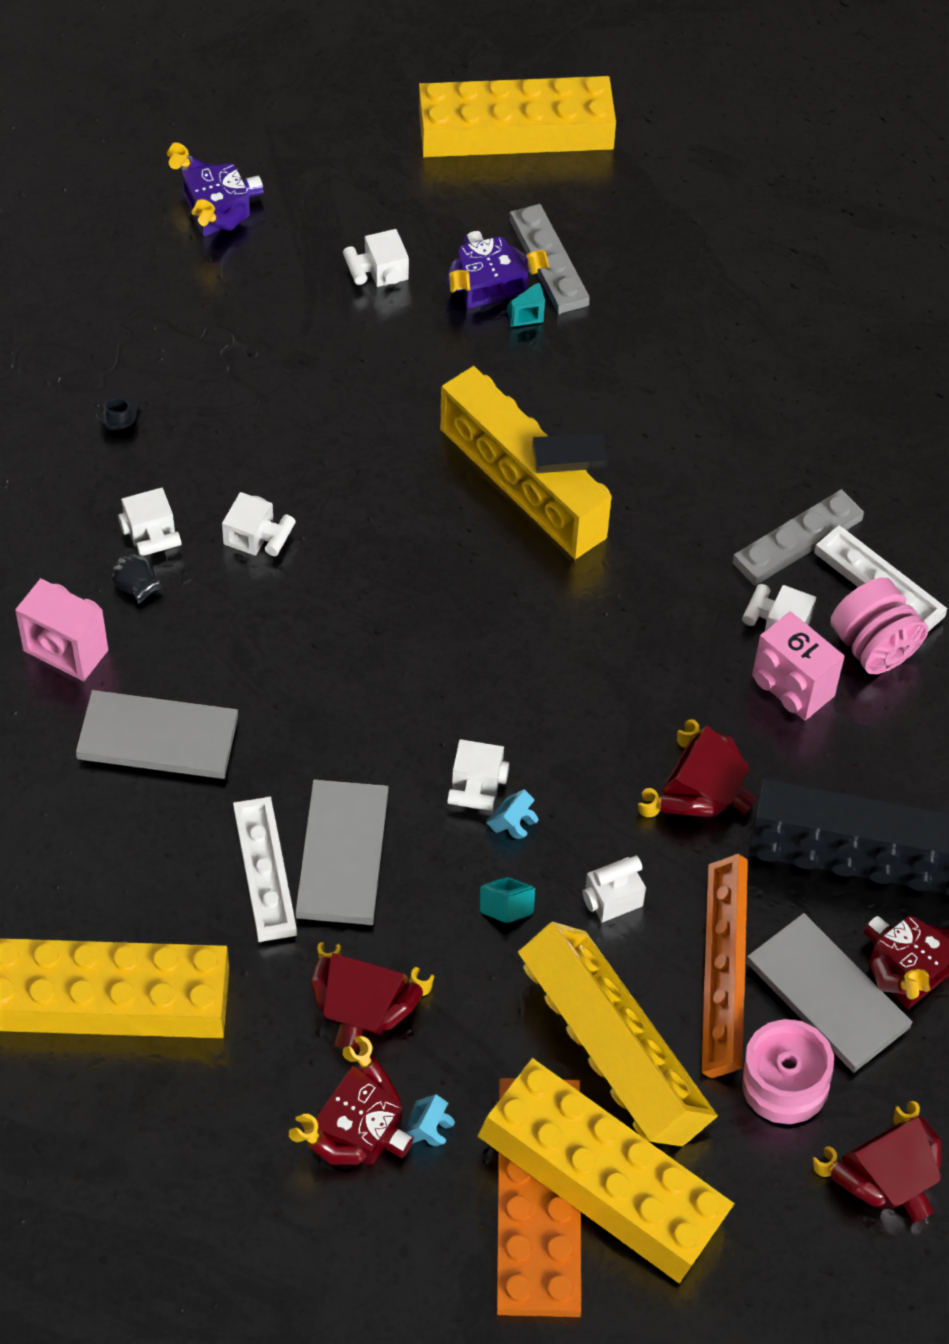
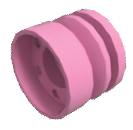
M880 577L859 586L841 601L831 616V627L847 646H852L853 655L869 674H880L898 666L913 655L928 635L929 627L918 616V613L911 605H906L907 599L889 578Z

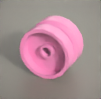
M783 1019L767 1023L757 1030L747 1044L743 1069L742 1090L747 1103L758 1115L772 1122L784 1124L807 1121L820 1112L828 1098L833 1074L834 1054L829 1041L817 1028L803 1021Z

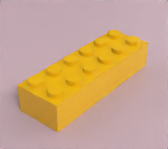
M609 76L419 83V117L423 157L614 149L616 118Z
M472 366L441 386L440 430L575 560L607 538L612 498L607 487L602 483H597L586 470L536 473L532 439L533 437H547L548 435L541 430L535 419L526 416L518 408L516 402L510 396H505L488 375H483L475 366Z
M551 922L518 951L526 963L523 966L524 971L531 980L537 984L540 983L547 993L544 997L546 1003L554 1012L563 1016L568 1024L566 1027L567 1033L578 1045L584 1046L590 1055L588 1058L590 1066L598 1075L607 1079L612 1087L610 1090L611 1096L619 1106L630 1112L635 1120L632 1123L633 1127L640 1136L650 1142L684 1146L718 1117L586 931Z
M0 939V1031L224 1038L229 977L227 946Z
M533 1058L488 1114L478 1134L480 1139L678 1283L682 1281L735 1204Z

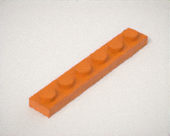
M740 854L708 865L701 1073L710 1078L743 1069L748 860Z

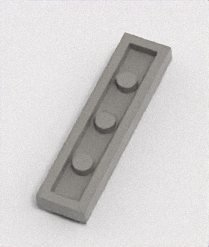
M541 204L511 211L510 222L526 253L528 254L536 250L546 251L550 268H540L537 270V274L557 313L561 314L589 306L590 297Z
M841 489L735 553L732 563L756 586L815 550L816 544L838 525L847 530L862 521L864 511Z

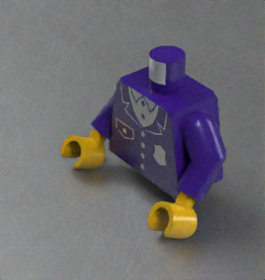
M173 143L167 151V156L171 157L168 162L172 169L177 170L182 166L183 193L203 236L221 229L232 231L242 220L249 217V198L264 194L263 185L258 175L241 179L234 164L216 165L203 163L192 156H188V149L184 145Z
M473 231L464 238L465 245L458 248V259L451 263L446 282L450 292L463 291L465 305L469 309L519 296L527 290L528 272L536 274L538 269H548L550 267L545 250L532 251L526 255L515 247L509 246L502 237L485 240L481 232Z

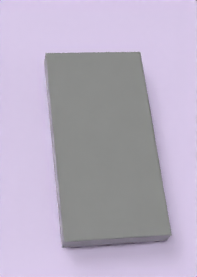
M92 690L76 756L80 760L224 779L238 720V709Z
M313 780L296 906V919L373 925L388 800V786Z
M805 913L747 956L746 963L803 1022L817 1028L829 1041L832 1051L853 1073L911 1027L912 1021L879 990Z

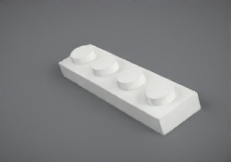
M840 525L816 544L814 553L857 587L880 577L889 578L907 599L906 605H911L918 613V616L929 627L928 632L945 617L948 608Z
M271 797L233 803L258 942L297 936Z

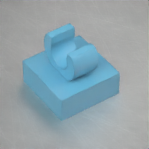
M525 790L511 794L504 799L486 823L496 833L508 829L512 837L516 839L523 838L528 833L521 827L520 820L523 819L528 825L535 824L539 820L535 812L528 809L534 802V799Z
M437 1094L416 1101L402 1129L414 1137L413 1143L425 1139L432 1146L445 1144L446 1139L438 1134L436 1127L439 1124L446 1129L455 1124L454 1119L444 1113L448 1102Z

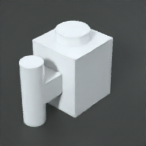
M397 229L365 236V254L358 255L354 247H347L343 250V255L355 283L358 285L367 281L366 272H371L377 287L408 280L409 257Z
M163 488L122 498L123 513L118 514L121 530L124 535L130 534L134 547L137 546L139 555L145 556L182 545L178 531L175 532L173 513Z
M240 492L222 522L224 545L256 556L265 540L268 541L265 551L272 556H277L296 522L293 517L284 515L279 524L274 523L272 503L259 496H250Z
M759 584L742 617V621L749 626L755 625L758 617L767 619L766 631L791 611L809 625L817 597L782 585L776 600L773 601L768 599L771 592L770 588L764 584Z
M459 740L448 804L493 811L499 783L506 784L509 771V762L503 761V746Z
M638 856L627 857L587 873L583 898L588 909L591 912L595 910L601 922L643 906L646 887L637 873L642 870V864Z

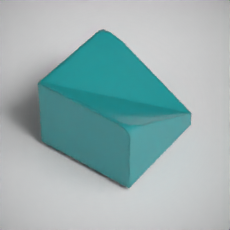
M540 283L533 285L508 304L507 314L511 327L544 322L545 298Z
M505 877L481 886L480 912L505 923H510L534 913L535 888L531 885Z

